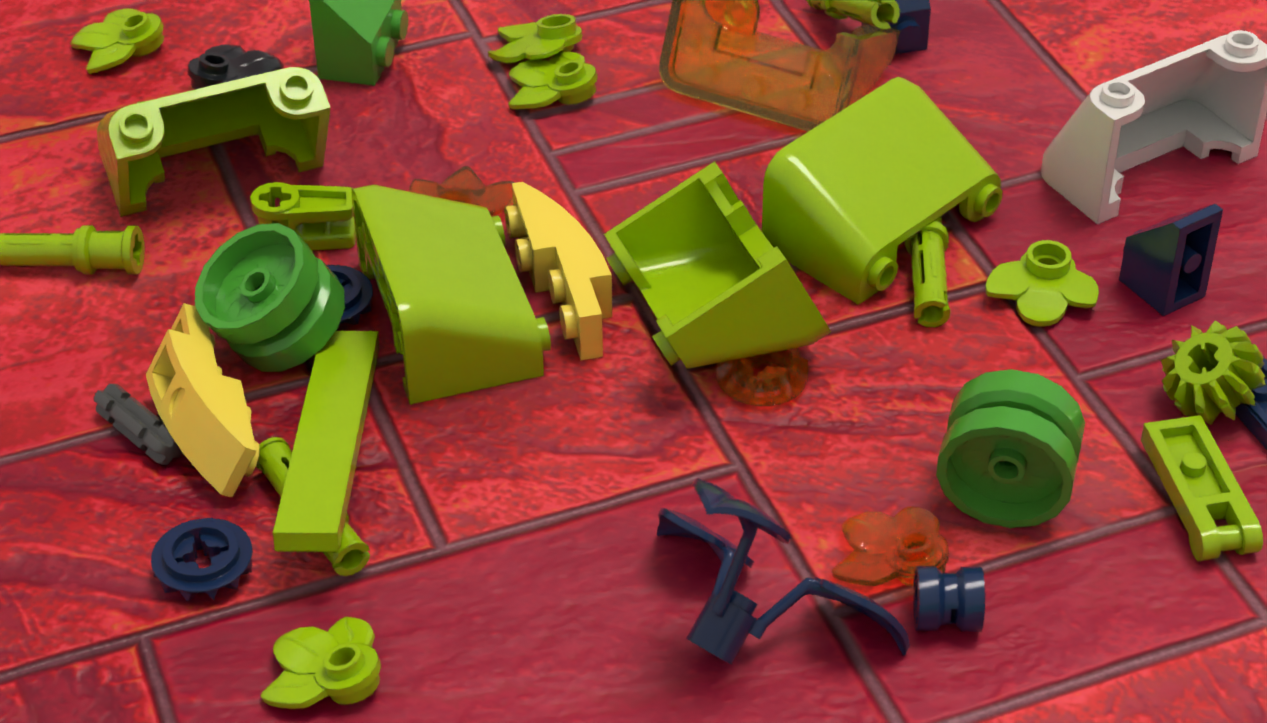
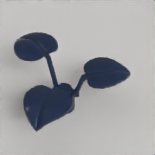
M696 478L692 484L708 515L729 514L739 518L743 534L738 547L689 516L666 508H661L659 511L657 536H682L707 542L721 560L713 591L687 635V640L732 665L749 634L761 639L766 628L803 596L810 594L839 601L865 614L888 631L898 645L902 655H906L910 647L908 634L889 611L865 595L823 578H805L758 619L753 617L752 614L758 604L738 593L734 588L744 563L750 568L754 564L748 553L759 528L785 544H788L792 538L778 522L756 506L736 499L729 492L708 481Z

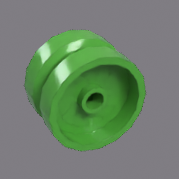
M279 223L258 224L238 232L226 241L204 265L195 286V307L202 320L219 337L227 340L231 349L246 364L261 372H282L304 363L325 346L339 326L345 309L344 288L336 275L321 259L315 257L310 247L294 230Z
M1013 369L986 372L966 382L953 399L948 418L947 432L943 437L938 455L936 476L944 495L961 512L983 523L1007 528L1037 526L1058 516L1071 499L1083 440L1085 421L1079 404L1061 385L1039 374Z

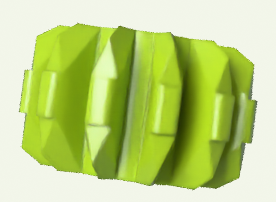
M1215 320L1206 333L1191 325V338L1185 342L1172 340V349L1175 355L1161 360L1162 370L1166 374L1162 379V383L1164 384V391L1171 400L1175 401V405L1182 414L1188 417L1201 415L1204 421L1212 425L1220 412H1223L1226 417L1235 420V407L1241 403L1255 406V396L1251 390L1266 385L1265 375L1261 370L1265 364L1262 353L1255 344L1251 343V340L1243 330H1240L1237 326L1227 330L1224 325Z

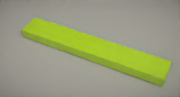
M335 331L325 346L315 355L273 530L275 551L337 552L340 549L379 353L378 331Z

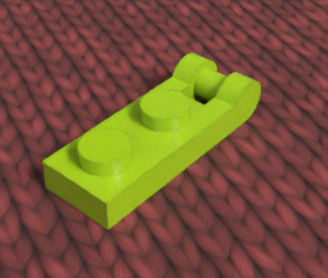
M1202 416L1144 423L1141 442L1189 534V544L1194 558L1197 561L1217 559L1220 557L1221 551L1235 550L1239 555L1260 552L1263 547L1261 525ZM1225 519L1228 525L1217 527L1214 520Z

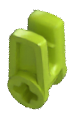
M272 182L257 187L251 194L252 212L258 217V224L279 223L294 230L311 250L353 248L356 243L351 194L353 188L289 185L282 182ZM275 198L280 199V206L275 207Z

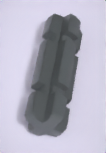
M108 384L104 390H98L95 393L93 399L97 403L96 412L108 422L113 423V426L137 447L146 451V454L156 463L168 465L173 458H179L182 455V451L169 434L166 426L163 425V421L137 399L130 397L131 394L118 384Z

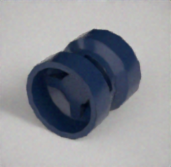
M916 566L913 585V613L916 631H936L941 625L955 624L961 631L981 632L985 616L983 569L981 567H960L955 574L942 573L936 566Z

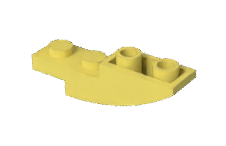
M524 182L512 183L513 205L505 206L504 214L509 238L518 237L515 240V252L520 272L529 271L535 292L549 290L553 303L562 302V306L559 307L563 336L565 340L574 338L580 359L587 360L603 357L602 319L612 317V274L603 254L582 225L561 205Z
M183 303L172 328L167 330L146 373L150 394L169 434L186 458L221 495L233 497L243 476L248 477L253 473L259 458V443L254 440L251 427V408L246 405L241 380L223 376L221 367L217 366L214 353L215 337L213 334H210L209 326L202 320L195 306Z

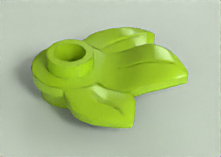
M120 9L107 14L104 22L92 23L82 28L72 38L70 44L73 49L93 51L86 68L87 72L92 74L124 63L131 56H143L155 51L164 41L162 33L164 25L156 14H146L136 9Z
M567 14L549 15L533 23L497 28L498 34L509 43L500 49L488 51V56L497 62L513 63L524 58L539 60L551 57L559 52H569L574 48V44L581 41L582 29L576 25L575 17Z
M559 52L552 56L549 61L539 59L522 62L513 67L509 72L510 79L522 86V88L510 100L508 105L510 109H532L548 106L556 100L568 105L583 102L592 97L596 92L595 83L598 79L596 69L593 65L586 63L584 56L575 52Z
M1041 240L1031 244L1020 261L1002 263L992 270L987 278L985 292L989 297L1016 300V310L1023 321L1036 327H1045L1058 323L1064 317L1068 305L1082 308L1095 307L1099 288L1091 276L1076 269L1068 247L1057 241Z
M343 617L328 632L317 627H300L280 636L274 643L273 653L284 671L261 693L262 701L274 707L301 709L309 707L327 696H330L333 701L340 704L356 703L370 696L379 685V673L381 670V661L376 650L372 647L375 639L372 627L360 618Z

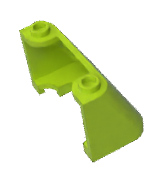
M289 67L128 105L106 114L100 120L97 128L98 149L120 217L146 211V193L153 182L155 184L165 181L161 157L259 134L266 156L276 154V151L286 153L296 161L299 172L324 166L331 107L319 78L310 70L300 67Z
M896 77L789 143L775 154L766 169L763 181L762 233L773 248L776 246L779 248L790 264L859 305L876 292L888 288L895 279L898 271V264L896 262L898 245L959 204V213L969 221L976 222L984 217L991 216L999 207L1003 197L1001 179L919 86L904 78Z
M715 161L604 234L615 252L606 258L624 286L633 280L656 316V322L661 329L652 337L671 366L681 360L686 368L689 369L808 346L831 333V330L787 259L777 246L773 248L743 202L736 196L727 178Z
M374 184L352 189V206L359 265L362 273L368 279H376L393 327L394 347L397 354H403L405 377H402L403 387L410 405L544 376L543 352L551 350L549 329L544 317L535 318L505 249L504 229L498 215L491 216L487 207Z

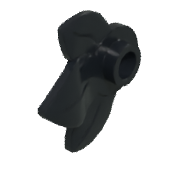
M219 45L206 50L200 57L191 60L188 63L187 73L191 78L193 89H200L284 68V65L277 57L259 50L246 52L238 45Z

